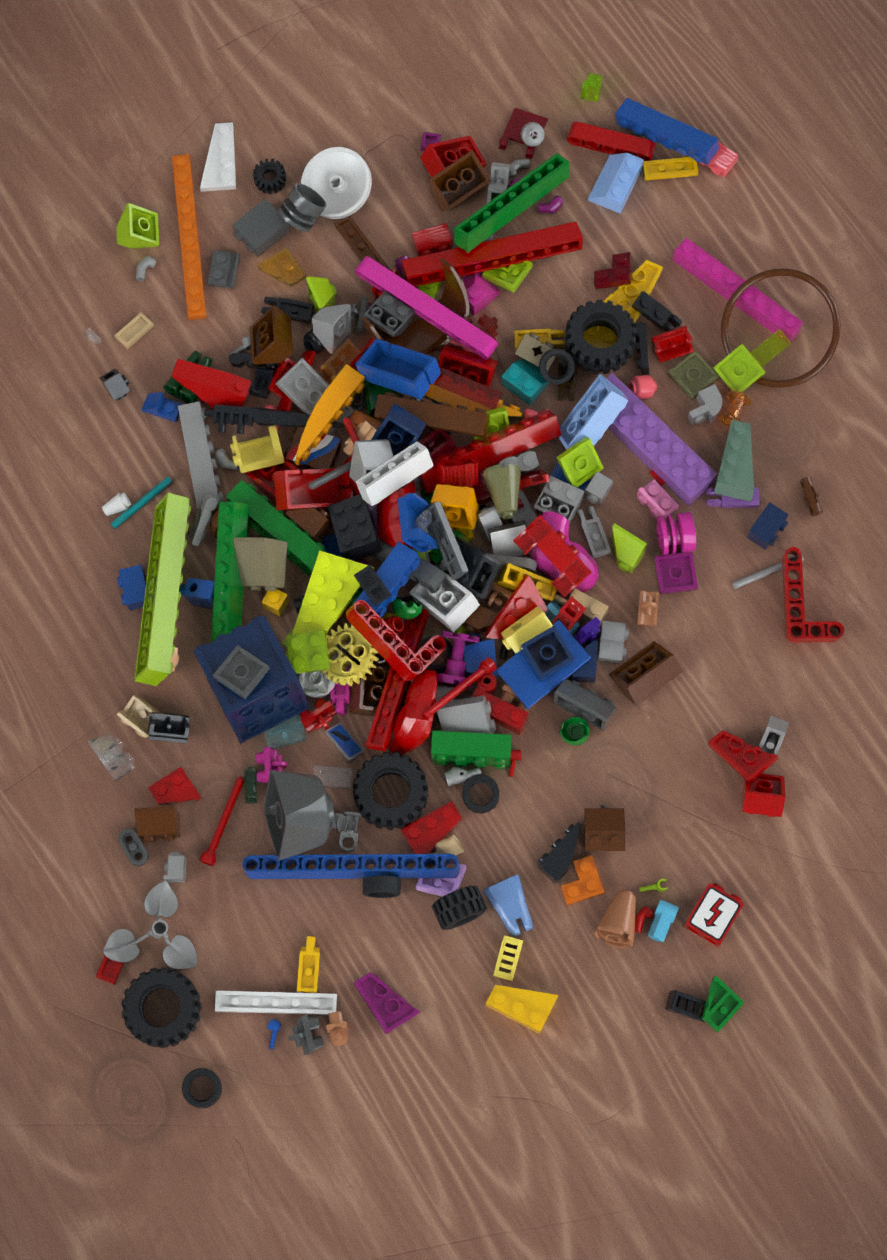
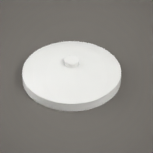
M333 147L321 151L309 161L303 172L301 184L312 188L325 200L327 206L320 216L328 219H341L354 214L366 202L371 190L372 177L367 163L358 153L344 147Z

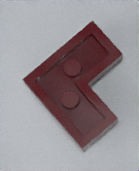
M630 252L613 254L611 269L594 271L595 290L631 284L632 257Z

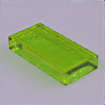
M779 329L754 349L751 354L764 367L792 343Z

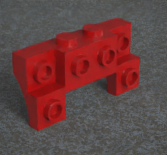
M539 515L513 542L518 545L525 555L535 546L543 552L561 572V575L551 584L565 598L592 571L578 556L579 550L573 544L569 546L565 541L567 537L563 532L553 529L543 516Z

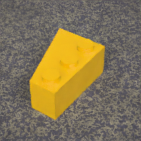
M495 985L486 1002V1006L540 1034L559 995Z

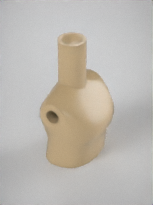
M453 834L435 844L436 852L433 854H453L457 856L463 853L464 849L458 838Z

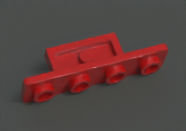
M313 350L304 351L300 359L303 358L311 366L316 352ZM286 358L279 364L268 387L270 391L281 398L277 410L291 411L293 401L276 385L296 364L289 358Z

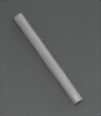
M796 557L789 558V560L796 561ZM782 562L732 582L733 588L738 589L782 570Z

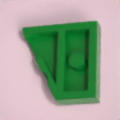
M715 975L711 981L702 1019L718 1033L745 1002Z

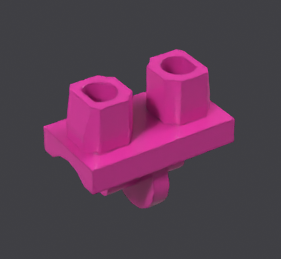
M265 747L263 752L256 754L257 764H265V770L257 772V781L261 783H268L270 770L283 771V768L288 767V762L282 761V755H278L277 750H272L271 747Z

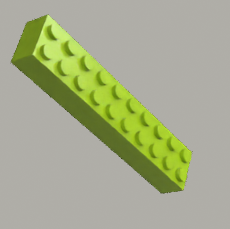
M167 493L155 507L134 678L135 682L157 686L171 674L173 669L171 657L175 651V645H173V639L177 633L175 621L179 616L177 603H179L181 598V592H179V586L183 580L181 568H183L185 563L183 551L187 545L185 534L189 528L187 517L191 510L189 498L172 493Z

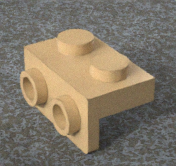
M135 694L124 710L117 713V716L121 718L125 725L134 728L136 734L147 738L150 711H159Z

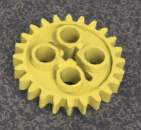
M345 623L344 629L338 625L337 632L331 629V637L326 635L331 669L322 670V673L327 675L326 678L329 680H333L332 682L335 684L340 683L342 686H345L347 682L349 686H352L353 681L360 684L359 678L367 680L365 674L372 675L370 668L377 667L373 662L379 660L375 656L378 652L353 625L350 627V625ZM351 638L350 643L346 645L347 639ZM340 644L342 648L347 650L360 662V665H357V663L337 648V645ZM364 649V653L359 656V652ZM338 653V657L333 660L334 655ZM352 664L351 669L346 671L347 667Z

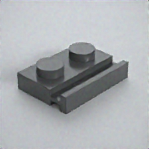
M214 250L207 282L208 286L230 287L234 289L240 253L232 254V252Z

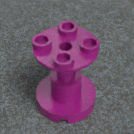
M442 631L441 637L454 639L451 660L447 659L445 674L436 673L437 682L458 685L466 679L463 678L466 662H462L465 641L479 643L480 637Z

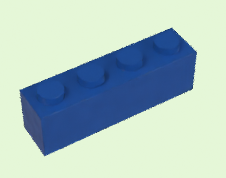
M398 542L376 572L392 596L379 605L374 606L363 590L356 601H365L382 617L387 610V605L397 597V591L407 583L408 576L412 570L415 571L420 563L418 553Z

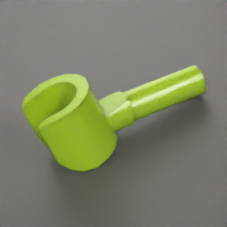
M660 879L656 884L639 887L640 892L649 890L664 892L668 887L661 888L660 883H664L667 880Z

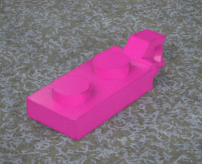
M351 665L347 667L346 671L351 669ZM347 682L345 686H342L340 683L335 684L330 692V699L332 704L336 705V713L339 715H347L346 704H350L351 686Z

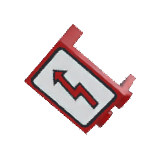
M709 883L684 927L714 946L719 947L744 903L735 894L729 895L725 893L724 888L720 885Z

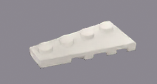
M233 122L216 123L214 126L200 185L201 192L236 189Z

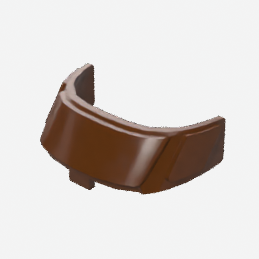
M442 258L440 261L444 270L446 285L439 303L466 320L470 308L464 282L453 266ZM365 317L361 318L365 323L363 326L374 339L377 338L389 342L390 345L395 344L425 355L436 349L439 351L450 343V336L423 318L415 321L401 335L395 337L378 329Z

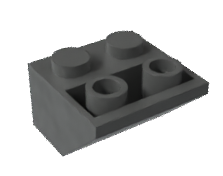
M384 291L363 317L395 337L401 335L408 328L415 311Z

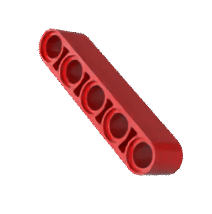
M573 122L567 137L568 143L574 146L609 155L629 153L644 159V161L652 160L656 144L651 140L582 122Z

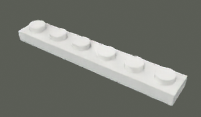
M216 991L215 1012L329 1015L328 1013L337 1012V994Z

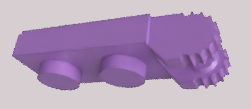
M715 488L706 490V495L721 496V500H707L706 505L709 507L759 508L760 506L759 488H754L751 502L714 494Z

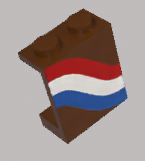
M298 426L297 430L293 431L291 435L292 443L290 447L286 448L284 458L291 464L296 460L300 440L305 429L303 426ZM323 434L320 444L316 448L313 447L310 450L308 459L300 464L313 469L333 468L342 446L341 439Z

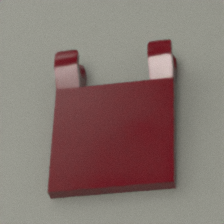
M514 108L506 129L499 140V149L506 150L509 140L527 145L521 139L520 132L522 127L528 122H535L542 126L544 130L548 118ZM528 146L525 157L532 159L537 146Z

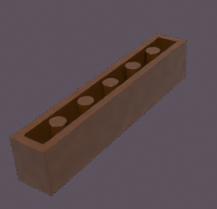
M385 392L384 395L378 394L374 417L383 420L395 403L427 423L425 428L481 438L487 437L491 416L484 409L475 408V411H472L463 405H457L455 408L449 407L450 404L445 402L432 404V401L428 399L415 401L411 396L403 395L402 398H398L393 393Z

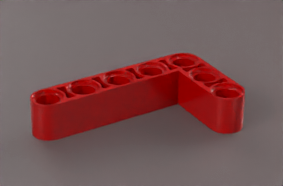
M796 547L788 548L782 557L786 638L793 643L838 641L844 634V626L840 622H805L802 553ZM787 555H795L796 561H790ZM788 573H795L797 579H790ZM795 591L798 594V598L790 597L789 592ZM790 610L798 611L799 617H793L790 614ZM816 628L819 631V636L812 635L810 629ZM830 628L837 629L838 635H832L830 633ZM791 629H798L800 636L792 635Z
M363 600L356 601L346 611L348 621L406 681L416 678L446 648L444 638L435 635L413 653L369 604Z

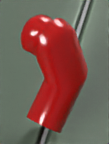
M644 906L636 914L635 932L642 933L645 917L653 918V908Z

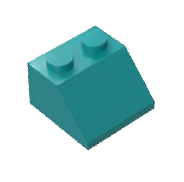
M524 358L512 363L501 376V385L529 406L533 404L550 384L542 377L539 368Z

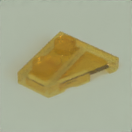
M287 247L257 264L260 271L290 287L306 279V274Z

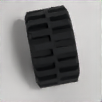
M467 886L441 897L432 905L438 923L443 930L464 925L478 918L487 910L477 886Z

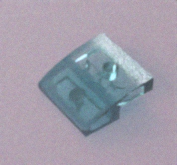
M300 714L264 732L267 746L271 747V749L306 740Z

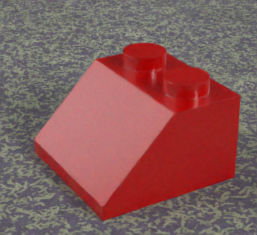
M761 773L751 783L744 779L742 812L752 815L761 814L769 817H782L786 798L784 776Z

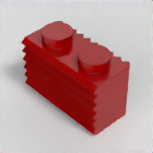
M447 223L412 232V241L418 257L453 248V241Z
M474 458L437 462V483L440 485L466 486L469 488L473 485H478V462Z

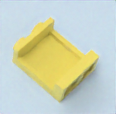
M276 425L268 427L269 436L240 443L237 442L236 436H232L233 443L230 446L232 454H236L233 456L235 467L239 466L241 473L285 463Z

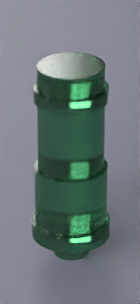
M253 766L248 767V770H244L246 804H257L258 770H254Z

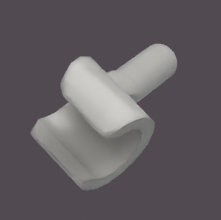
M243 338V345L230 354L251 350V338Z

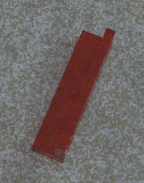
M439 367L441 374L433 385L491 409H496L499 400L503 396L502 392Z

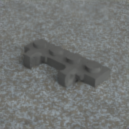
M434 502L424 510L430 524L425 530L428 535L435 536L444 558L441 564L436 565L437 568L442 571L449 570L452 580H456L466 574L468 568L441 502Z

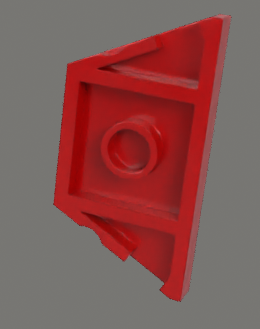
M525 574L484 634L487 638L504 639L501 632L537 606L544 613L547 612L548 608L528 574Z

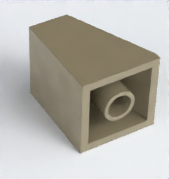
M233 538L242 586L249 587L250 591H261V588H265V591H276V588H284L287 542L269 538Z

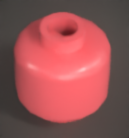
M638 375L629 381L628 389L640 400L650 399L657 390V384L650 375Z

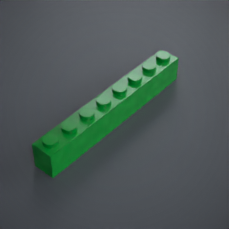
M558 153L554 154L454 228L455 244L467 253L567 180L569 178L570 161Z
M219 502L211 642L216 640L215 637L223 633L227 635L232 632L231 629L242 625L244 586L241 584L233 538H247L248 504Z

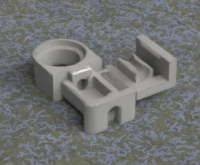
M346 811L344 814L334 813L331 827L329 824V830L334 828L341 832L339 844L344 852H353L357 848L359 839L357 827L359 818H362L360 813ZM352 838L354 845L351 848L344 847V839Z

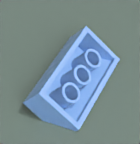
M601 374L598 375L560 426L562 435L558 437L566 450L584 437L590 438L594 446L603 437L604 432L613 424L616 416L625 408L626 403L629 401L621 390Z

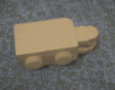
M574 589L567 595L569 597L573 596L586 608L580 620L588 623L597 617L601 623L603 622L608 613L609 606L577 589ZM559 595L554 597V601L562 606L568 601Z

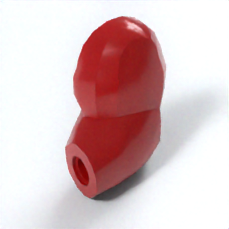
M425 669L413 679L405 697V705L395 718L387 748L392 753L399 752L400 755H404L422 745L428 738L434 714L427 718L424 716V711L436 702L437 675L435 670Z

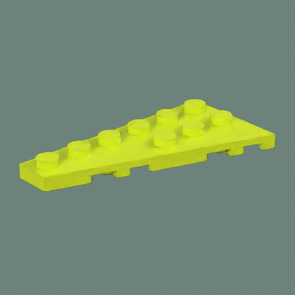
M319 551L292 635L325 630L327 635L331 626L336 623L352 601L355 593L361 588L354 575L368 565ZM287 648L286 656H287V658H288V660H289V654H288V648Z

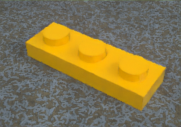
M691 157L643 161L644 181L698 176V165Z

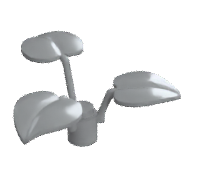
M167 881L161 882L152 888L145 898L144 908L146 913L156 915L157 919L151 926L150 931L134 940L135 938L131 931L126 929L116 930L110 935L103 949V954L116 962H130L139 954V948L136 944L152 935L156 939L163 937L168 945L163 950V960L167 966L173 969L194 968L197 965V955L191 941L184 936L177 935L170 942L168 934H166L168 924L160 918V916L164 918L172 916L178 907L177 897Z

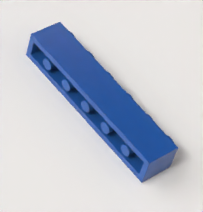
M629 98L625 99L615 113L617 124L621 128H627L637 135L647 137L653 142L662 144L667 149H673L683 156L693 158L698 163L702 162L708 165L719 150L718 138Z

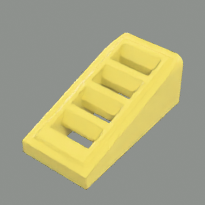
M504 935L493 976L513 981L523 940ZM506 943L518 946L517 950L506 947ZM504 951L515 954V958L503 955ZM502 959L513 962V965L504 964L501 961ZM499 968L509 969L511 973L499 971Z

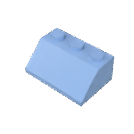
M629 153L609 155L588 197V201L621 214L642 171L644 159Z

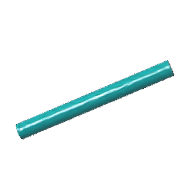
M167 476L110 523V525L114 529L119 527L170 485L172 480Z

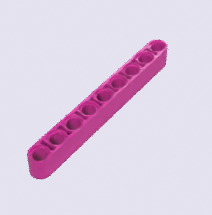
M365 256L355 269V273L360 278L381 292H388L414 310L416 315L480 357L488 360L498 346V342L491 336L372 258Z

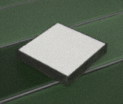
M525 520L488 529L492 554L513 557L525 556L524 552L513 542L527 528Z

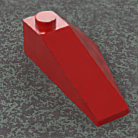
M177 359L171 375L186 389L191 390L200 397L199 399L202 402L205 401L213 410L215 404L242 406L251 381L237 375Z

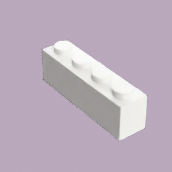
M415 442L358 479L356 484L362 499L371 506H374L433 467L428 449L419 442Z

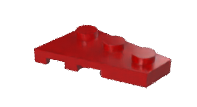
M453 801L402 828L401 832L414 854H430L436 848L435 844L443 840L462 820V817Z

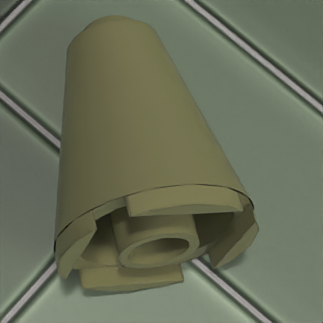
M501 464L494 465L485 469L483 479L496 511L503 519L513 518L518 509L521 471L520 467L516 464H507L508 467H501Z

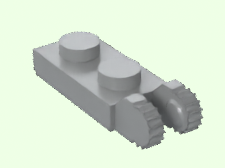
M211 492L204 495L188 538L192 545L199 546L200 541H203L206 524H209L211 521V511L216 509V504H218L217 498Z
M588 507L591 519L587 521L582 509L577 510L581 528L592 558L610 554V546L594 507Z

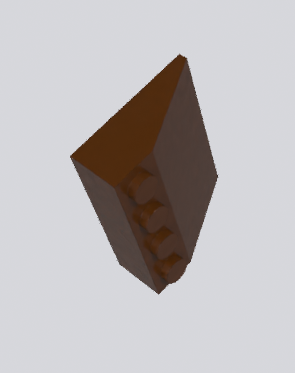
M364 649L359 652V656L364 653ZM379 653L375 654L379 660L373 662L377 667L370 668L372 675L366 673L367 680L359 678L360 684L353 681L349 713L375 717L391 667ZM353 657V661L360 665V662ZM413 680L407 682L398 713L405 705V697Z

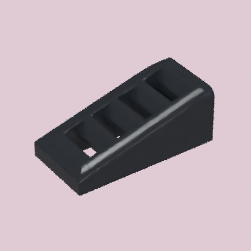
M677 990L670 991L665 1010L706 1023L702 1019L706 1001ZM684 1000H687L685 1009L682 1010ZM693 1002L695 1003L693 1012L690 1013V1009ZM703 1005L701 1015L699 1016L697 1015L699 1007Z

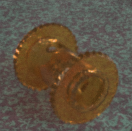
M729 391L727 393V397L730 400L725 413L718 414V420L730 427L732 420L741 421L739 417L744 406H750L752 403L747 395L738 391Z

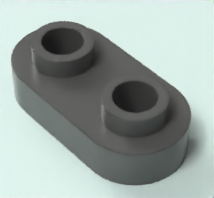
M123 830L118 837L119 844L134 866H143L149 858L145 846L134 830ZM128 837L133 838L131 843H126ZM137 854H142L140 860L136 859Z

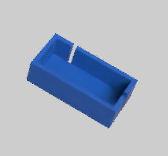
M377 338L355 364L358 372L365 376V381L420 400L430 388L429 384L432 385L441 374L436 358L395 344L390 345L389 342Z

